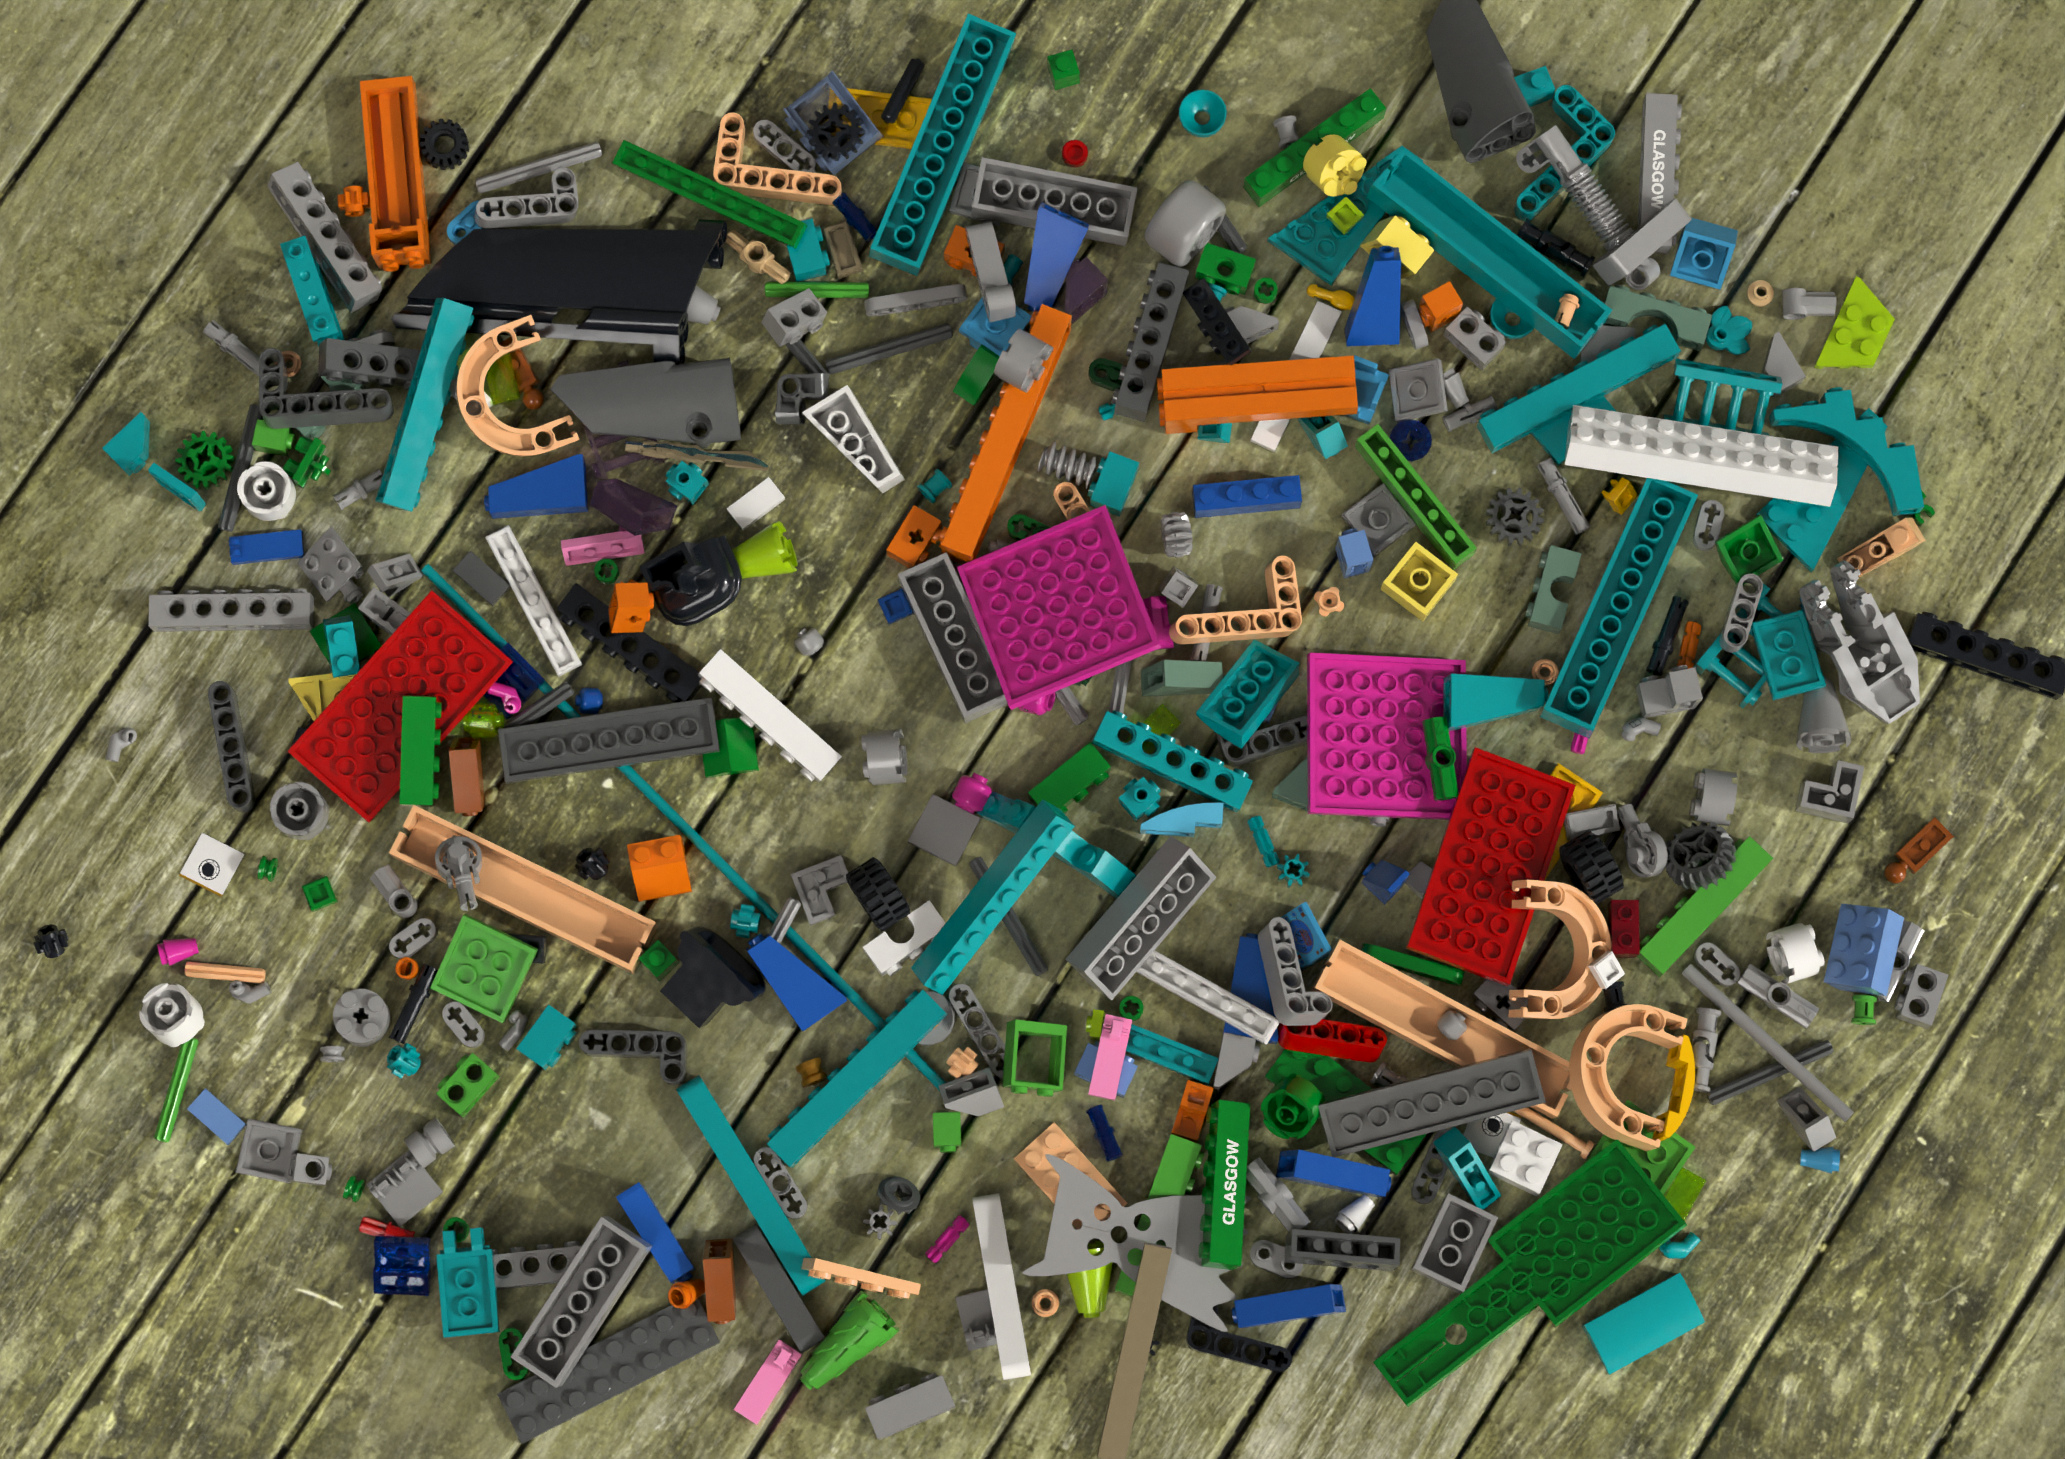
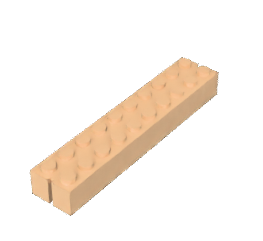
M413 805L403 824V828L411 834L408 838L405 833L399 832L389 851L393 858L447 884V881L440 876L436 868V850L443 841L451 838L453 835L470 838L478 844L482 855V868L479 872L480 882L478 884H475L473 873L470 872L477 899L633 975L635 974L640 964L638 958L644 953L642 946L648 948L658 928L655 921ZM451 876L453 887L456 888L455 880L453 876Z
M1338 940L1325 962L1329 967L1325 966L1322 968L1311 991L1327 994L1332 1002L1454 1067L1531 1048L1546 1103L1534 1105L1531 1108L1551 1119L1558 1117L1568 1097L1565 1093H1559L1561 1090L1564 1092L1571 1090L1569 1061L1342 940ZM1448 1010L1454 1013L1459 1011L1466 1018L1464 1022L1467 1025V1030L1457 1040L1448 1039L1438 1029L1437 1021Z

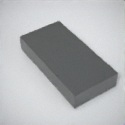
M472 551L453 569L457 576L491 606H494L510 588L506 581Z

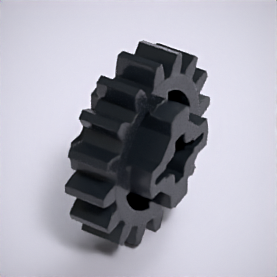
M833 103L832 109L823 105V113L814 112L817 117L816 121L809 120L813 129L807 130V134L813 138L808 142L811 146H816L814 151L818 155L823 152V157L826 160L831 155L835 161H839L840 155L849 159L848 152L850 150L854 153L858 152L855 147L856 143L863 144V141L859 138V135L865 134V130L859 127L863 124V120L856 118L858 113L854 109L849 112V107L846 104L841 109L837 103ZM842 116L850 120V126L843 124ZM822 138L829 140L830 148L823 145L821 142Z

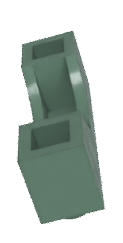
M1622 285L1609 287L1604 304L1611 308L1612 312L1604 324L1626 327L1631 321L1639 317H1655L1668 325L1677 345L1701 351L1712 315L1707 314L1706 310L1699 307L1686 308L1675 300H1666V302L1655 299L1654 295L1646 292L1640 294L1630 292L1628 287Z

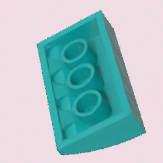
M1254 639L1201 705L1196 715L1217 734L1242 749L1297 679L1300 663Z
M1677 1273L1584 1324L1582 1328L1607 1373L1610 1375L1703 1324L1705 1321L1681 1273Z

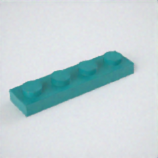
M1131 1024L1126 1048L1127 1053L1209 1084L1219 1058Z

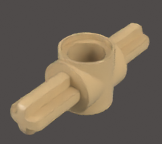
M735 230L727 233L725 243L740 253V259L748 265L752 272L766 273L780 284L788 281L791 273L775 261V255L767 250L764 243L755 240L748 241ZM756 254L763 255L759 260L751 259Z

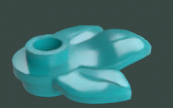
M1728 306L1718 308L1712 314L1711 327L1707 332L1706 342L1708 346L1714 350L1726 349L1734 355L1748 352L1750 346L1744 338L1752 330V321L1744 316L1733 317Z

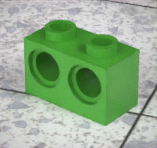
M473 1052L470 1056L464 1055L455 1066L457 1068L456 1072L451 1077L449 1075L444 1077L437 1086L440 1090L436 1094L463 1118L500 1077ZM474 1066H479L482 1069V1075L477 1080H471L468 1075L469 1070ZM455 1087H462L464 1091L463 1097L460 1100L453 1101L450 1097L451 1090Z

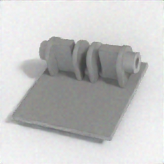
M330 527L297 563L327 602L334 597L351 577L358 579L364 574L363 566L333 527Z
M410 1150L366 1184L373 1196L380 1201L400 1227L443 1193Z
M988 1289L955 1297L968 1351L996 1345L997 1339Z

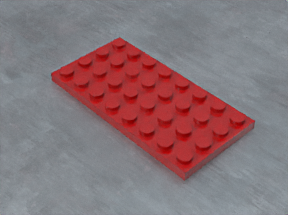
M431 590L287 752L370 823L400 789L403 695L437 696V702H442L441 718H436V729H441L442 742L513 661L438 594Z
M1475 747L1471 753L1458 792L1459 795L1456 798L1406 949L1509 986L1534 910L1512 908V900H1524V897L1531 898L1530 888H1520L1519 891H1513L1512 881L1545 880L1576 785Z

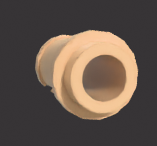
M1564 294L1559 299L1560 306L1554 319L1561 326L1564 325L1563 327L1566 330L1569 329L1575 309H1579L1580 306L1578 303L1579 299L1572 294Z

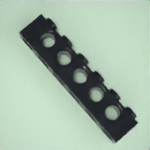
M575 583L557 607L561 615L559 619L571 628L573 625H576L582 630L580 634L591 643L595 640L603 645L602 650L613 659L616 656L620 657L625 661L623 666L634 674L639 671L646 676L644 681L656 690L661 687L668 692L666 697L673 703L691 701L702 687L699 683L701 678L698 676L700 672L644 632L614 633L610 637L603 636L601 634L603 628L610 626L609 606ZM586 610L594 612V616L590 621H582L580 619L581 614ZM626 642H636V649L633 652L623 651V646ZM648 657H656L658 663L653 668H647L644 666L645 660ZM671 672H676L680 675L679 680L673 684L667 683L665 681L666 676Z
M1929 612L1917 613L1913 617L1907 639L1914 652L2055 700L2063 695L2065 690L2064 658L2055 655L2050 657L2041 655L2038 649L2015 646L2014 642L2009 639L1999 638L1997 640L1988 637L1989 634L1982 630L1973 629V631L1963 628V625L1959 622L1950 620L1944 622L1938 620L1936 615ZM1938 631L1941 633L1943 641H1934L1931 632ZM1957 640H1964L1968 644V651L1960 650L1957 646ZM1984 648H1988L1993 652V660L1984 657L1982 652ZM2008 658H2016L2020 664L2019 668L2011 667ZM2034 666H2041L2045 671V677L2037 676L2034 672Z

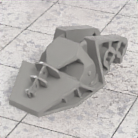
M1841 561L1831 568L1830 574L1843 618L1840 613L1833 612L1828 608L1826 600L1829 599L1828 595H1830L1827 586L1821 585L1819 580H1812L1800 588V597L1817 650L1829 654L1839 673V693L1885 724H1890L1920 704L1918 658L1895 613L1881 614L1872 594L1865 592L1862 587L1856 584L1859 579L1858 576L1861 574L1859 569H1854L1847 561ZM1842 619H1844L1846 630H1849L1851 635L1846 634L1840 622Z

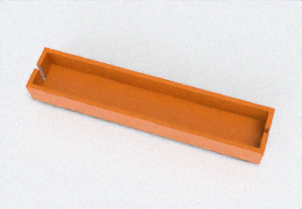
M1044 304L1041 305L1039 311L1034 310L1029 322V325H1031L1030 334L1052 346L1053 351L1049 358L1042 363L1045 370L1038 381L1034 380L1028 393L1017 389L1007 382H1004L999 394V397H1001L999 407L994 406L989 418V421H991L989 431L984 430L979 442V445H981L979 455H973L969 465V469H971L969 479H963L959 489V493H961L959 503H953L949 513L950 525L949 527H943L938 540L942 554L947 552L949 559L963 565L975 560L1071 332L1072 315Z

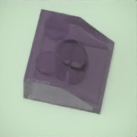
M1087 257L1081 262L1079 260L1073 262L1067 273L1065 313L1072 315L1071 325L1107 295L1108 279Z

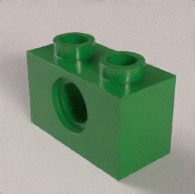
M1207 243L1201 255L1195 279L1201 280L1204 278L1207 283L1218 285L1226 289L1227 293L1238 296L1239 293L1245 295L1255 268L1256 259ZM1228 267L1232 273L1228 276H1223L1219 274L1218 269Z

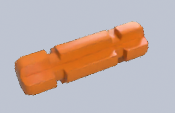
M1688 621L1685 625L1684 632H1686V635L1683 636L1679 654L1681 659L1677 663V666L1687 665L1688 669L1693 668L1694 663L1691 662L1695 660L1699 641L1697 636H1700L1701 625L1692 621Z

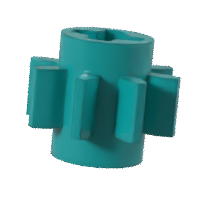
M1299 854L1295 856V859L1291 860L1285 855V865H1277V869L1283 871L1278 880L1285 879L1288 882L1287 888H1290L1292 883L1296 882L1301 887L1303 885L1301 878H1309L1310 873L1304 871L1309 862L1302 863L1299 861ZM1290 865L1293 868H1299L1297 877L1294 874L1288 875L1287 872Z
M741 904L740 910L733 909L730 929L736 930L737 937L749 938L750 932H758L761 914L754 912V906Z
M405 1043L403 1047L399 1045L394 1046L387 1055V1063L389 1064L387 1068L391 1069V1073L401 1079L404 1074L408 1076L414 1075L421 1064L420 1053L408 1043Z

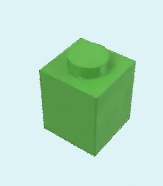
M257 419L252 441L254 449L258 452L287 457L289 449L292 450L295 444V434H293L292 429H272L265 424L264 420Z
M960 1112L933 1113L934 1148H940L941 1153L956 1152V1147H962Z

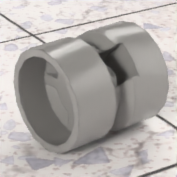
M436 1117L425 1124L423 1133L415 1131L404 1138L407 1147L423 1168L436 1160L437 1152L444 1154L455 1147L453 1140Z

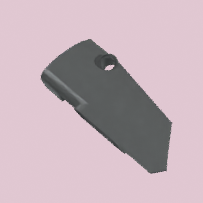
M1442 0L1426 34L1449 122L1451 137L1457 142L1465 160L1469 163H1474L1530 140L1536 133L1535 120L1528 103L1514 79L1511 64L1477 0Z
M730 357L684 364L663 361L559 375L550 389L593 434L687 442L692 445H698L702 449L707 448L711 443L741 440ZM697 430L707 431L703 437L694 436Z

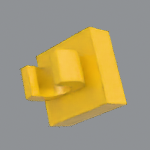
M1623 477L1619 482L1617 480L1610 481L1613 487L1610 493L1605 490L1601 492L1612 509L1620 515L1626 511L1638 496L1631 482Z

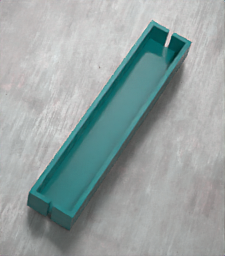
M1405 148L1372 184L1367 195L1368 199L1391 217L1396 215L1407 220L1410 224V229L1416 234L1425 236L1430 242L1429 245L1436 252L1573 359L1583 350L1611 314V308ZM1564 294H1572L1579 299L1578 303L1580 306L1579 309H1575L1569 329L1566 330L1563 327L1564 325L1561 326L1554 319L1560 306L1559 299Z

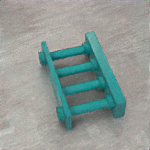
M304 235L281 243L280 246L313 342L317 341L319 346L326 338L345 340L321 268L311 253L306 236Z
M1675 359L1674 374L1678 375V378L1681 380L1673 415L1663 414V419L1769 436L1767 432H1762L1770 396L1773 393H1781L1783 385L1781 377ZM1694 379L1705 380L1707 384L1699 420L1683 417L1690 384ZM1721 383L1731 385L1733 389L1725 425L1710 422L1717 386H1720ZM1747 388L1756 389L1759 393L1751 430L1736 427L1743 392L1747 391Z
M1763 583L1757 610L1764 611L1771 618L1783 615L1784 613L1768 602L1769 598L1766 597V594L1770 588ZM1743 608L1736 614L1741 619L1747 618V612ZM1728 633V640L1733 644H1737L1735 642L1737 639L1733 637L1735 633ZM1719 635L1695 664L1696 672L1700 675L1706 669L1709 672H1715L1745 696L1739 705L1741 708H1744L1748 703L1753 706L1762 695L1759 689L1766 681L1762 663L1743 647L1733 653L1762 676L1752 689L1719 663L1720 659L1716 656L1723 649L1719 642Z

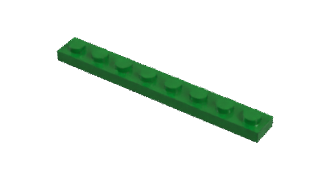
M623 140L612 164L794 249L797 248L808 226L800 220L626 140Z

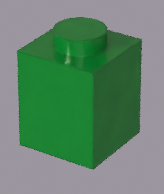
M1073 49L1047 56V68L1054 90L1080 83V72Z
M659 940L638 958L659 982L679 964L678 960Z

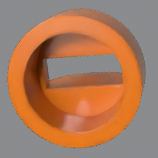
M401 958L396 964V973L403 979H414L419 973V965L412 958ZM410 963H412L411 973L409 974Z

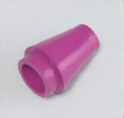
M195 938L169 939L157 944L162 965L169 964L171 966L199 953Z

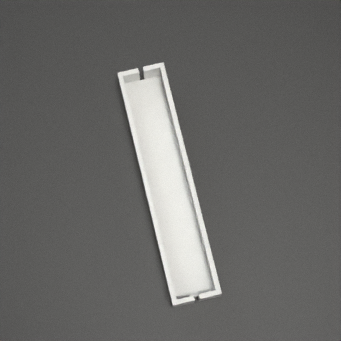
M1573 405L1567 432L1565 465L1831 506L1837 486V446Z

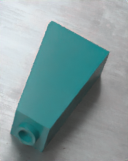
M1466 674L1448 675L1444 678L1443 717H1447L1448 730L1454 731L1539 710L1544 707L1548 699L1545 680Z

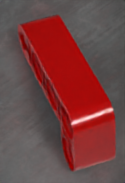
M1322 1019L1316 1025L1287 1026L1279 1023L1277 1027L1278 1043L1284 1049L1356 1061H1377L1387 1043L1386 1034L1379 1028Z

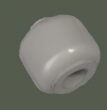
M805 627L797 632L799 637L794 641L795 646L804 656H811L824 643V639L815 628L807 630Z
M1448 1010L1437 1021L1438 1029L1448 1039L1457 1040L1467 1030V1025L1464 1022L1466 1018L1459 1011L1454 1013Z

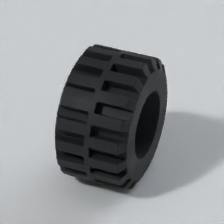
M1588 830L1559 847L1562 864L1576 888L1584 892L1595 904L1600 903L1624 888L1623 878L1614 858L1600 838Z
M872 857L846 874V880L872 922L881 931H885L910 914V907L906 899L878 859Z

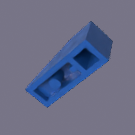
M1381 860L1377 865L1372 862L1362 872L1365 877L1361 883L1385 905L1403 887L1410 873L1405 869Z

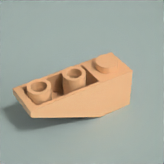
M1904 518L1840 556L1837 560L1839 563L1847 561L1854 569H1859L1861 574L1858 577H1861L1908 552L1926 540L1914 519Z

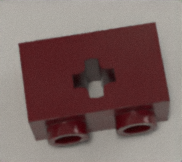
M1611 900L1607 904L1611 951L1616 958H1636L1640 954L1639 900Z

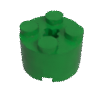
M1290 1074L1288 1077L1280 1079L1262 1101L1261 1112L1263 1111L1264 1115L1263 1122L1270 1132L1282 1139H1288L1289 1137L1302 1138L1321 1116L1318 1106L1325 1101V1097L1310 1081L1298 1074Z

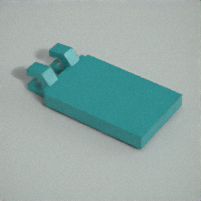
M481 1227L470 1229L471 1247L457 1248L456 1231H443L444 1250H440V1254L436 1255L443 1338L500 1332L493 1249H490V1245H485L484 1230Z

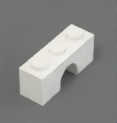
M930 900L907 915L909 922L914 927V935L908 942L896 943L889 938L886 932H883L863 946L864 952L882 977L887 973L889 976L897 973L903 968L901 963L908 958L912 961L918 958L923 953V948L931 943L945 925V921Z

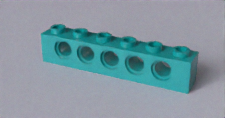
M1113 710L1112 713L1107 711L1104 714L1093 737L1092 744L1215 803H1224L1223 807L1237 813L1240 810L1253 780L1248 778V773L1234 768L1232 771L1224 767L1225 763L1215 757L1210 756L1207 759L1199 755L1200 751L1192 746L1186 745L1184 748L1176 744V739L1167 734L1161 733L1159 736L1151 732L1152 728L1142 722L1134 724L1126 720L1127 716L1119 711ZM1127 730L1131 734V741L1128 743L1121 742L1118 739V731ZM1145 741L1152 742L1155 745V753L1151 755L1146 754L1142 750V743ZM1167 754H1177L1180 759L1179 765H1169L1166 760ZM1195 764L1200 765L1204 770L1203 777H1194L1191 773V766ZM1217 776H1223L1227 779V789H1219L1216 786L1215 778Z

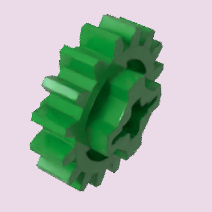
M205 431L201 432V437H197L192 433V441L189 442L184 439L182 442L186 447L184 449H177V452L182 456L175 459V462L181 465L178 472L180 475H185L183 479L187 483L193 480L195 488H198L201 483L206 490L209 489L210 483H214L216 487H219L218 480L222 478L227 481L226 471H233L229 463L234 462L235 458L233 455H228L233 449L230 445H226L227 441L224 437L218 440V435L215 432H212L210 437H208ZM217 447L222 453V460L216 457ZM210 458L209 462L204 461L203 464L201 463V459ZM188 460L195 465L193 468L194 473L189 468Z

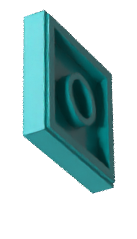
M154 462L148 469L159 485L197 511H202L207 505L194 489Z

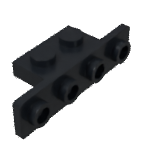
M1204 278L1183 292L1186 300L1201 321L1197 324L1205 337L1210 335L1212 338L1209 344L1217 355L1221 353L1226 362L1231 366L1251 352L1250 347Z

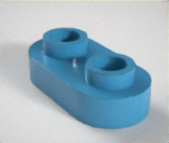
M480 200L470 203L448 224L447 235L454 245L474 229H486L478 226L474 219L476 205ZM483 210V212H485L486 217L491 216V214L488 213V210ZM460 230H464L466 232V234L463 237L457 236V233Z

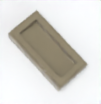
M845 221L822 228L837 278L841 279L863 272L848 222Z

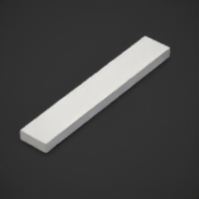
M1317 301L1289 360L1320 358L1342 311ZM1290 419L1259 421L1250 442L1275 452Z
M507 525L486 536L485 538L558 677L581 666L580 659L510 526Z
M1155 950L1137 970L1138 974L1267 1045L1280 1023L1274 1016Z

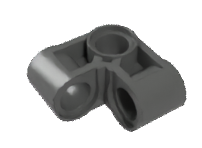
M829 373L785 374L781 376L777 382L776 423L804 425L806 417L802 412L806 410L805 400H823L829 396ZM789 379L795 380L797 384L795 392L791 394L787 392L785 387Z

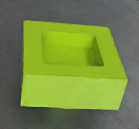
M1345 197L1327 213L1326 217L1345 235L1364 218V214Z
M1093 1009L1092 1016H1087L1086 1032H1090L1091 1040L1100 1041L1105 1020V1012L1103 1010Z

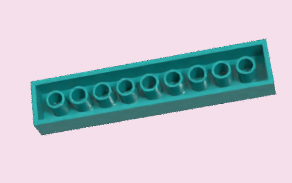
M967 14L870 247L869 257L918 276L1016 37L1015 32Z
M1646 479L1541 713V718L1590 739L1698 494L1668 481Z

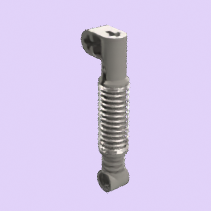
M1556 125L1517 153V164L1521 170L1527 173L1535 172L1548 162L1551 163L1560 177V184L1564 187L1563 189H1566L1565 192H1571L1569 197H1574L1572 202L1577 201L1575 206L1581 207L1579 212L1584 211L1582 216H1587L1585 221H1591L1589 226H1594L1592 231H1597L1596 236H1601L1599 241L1607 239L1602 244L1607 252L1617 247L1633 233L1634 230L1632 228L1625 229L1629 226V223L1621 227L1625 218L1621 220L1622 214H1617L1619 209L1614 210L1615 204H1610L1612 199H1607L1609 194H1603L1605 189H1600L1602 184L1597 185L1598 179H1593L1595 174L1590 175L1592 171L1586 163L1581 162ZM1541 149L1543 153L1535 157L1533 153ZM1648 257L1631 273L1625 276V280L1632 289L1643 290L1659 277L1660 267L1654 259Z

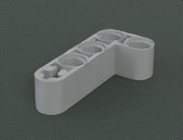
M565 167L555 170L550 183L551 193L481 199L476 205L475 222L481 228L486 229L571 222L577 214L579 204L575 174L572 170ZM565 179L569 182V185L562 187L557 184L556 180ZM568 204L572 207V210L564 212L560 209L559 205ZM537 205L542 206L546 209V212L538 214L533 210V207ZM510 207L517 208L520 214L516 216L510 215L507 209ZM498 208H501V216H499ZM483 210H488V213L491 214V216L486 217L485 212H483Z
M1674 198L1617 247L1595 261L1592 266L1605 283L1610 286L1631 273L1688 224L1692 218L1679 201Z
M989 221L965 227L989 323L1015 317V298L1012 286L1007 281L992 222Z
M1273 918L1259 932L1258 942L1275 1017L1281 1024L1287 1026L1316 1025L1331 1011V998L1323 992H1305L1290 924L1283 918Z

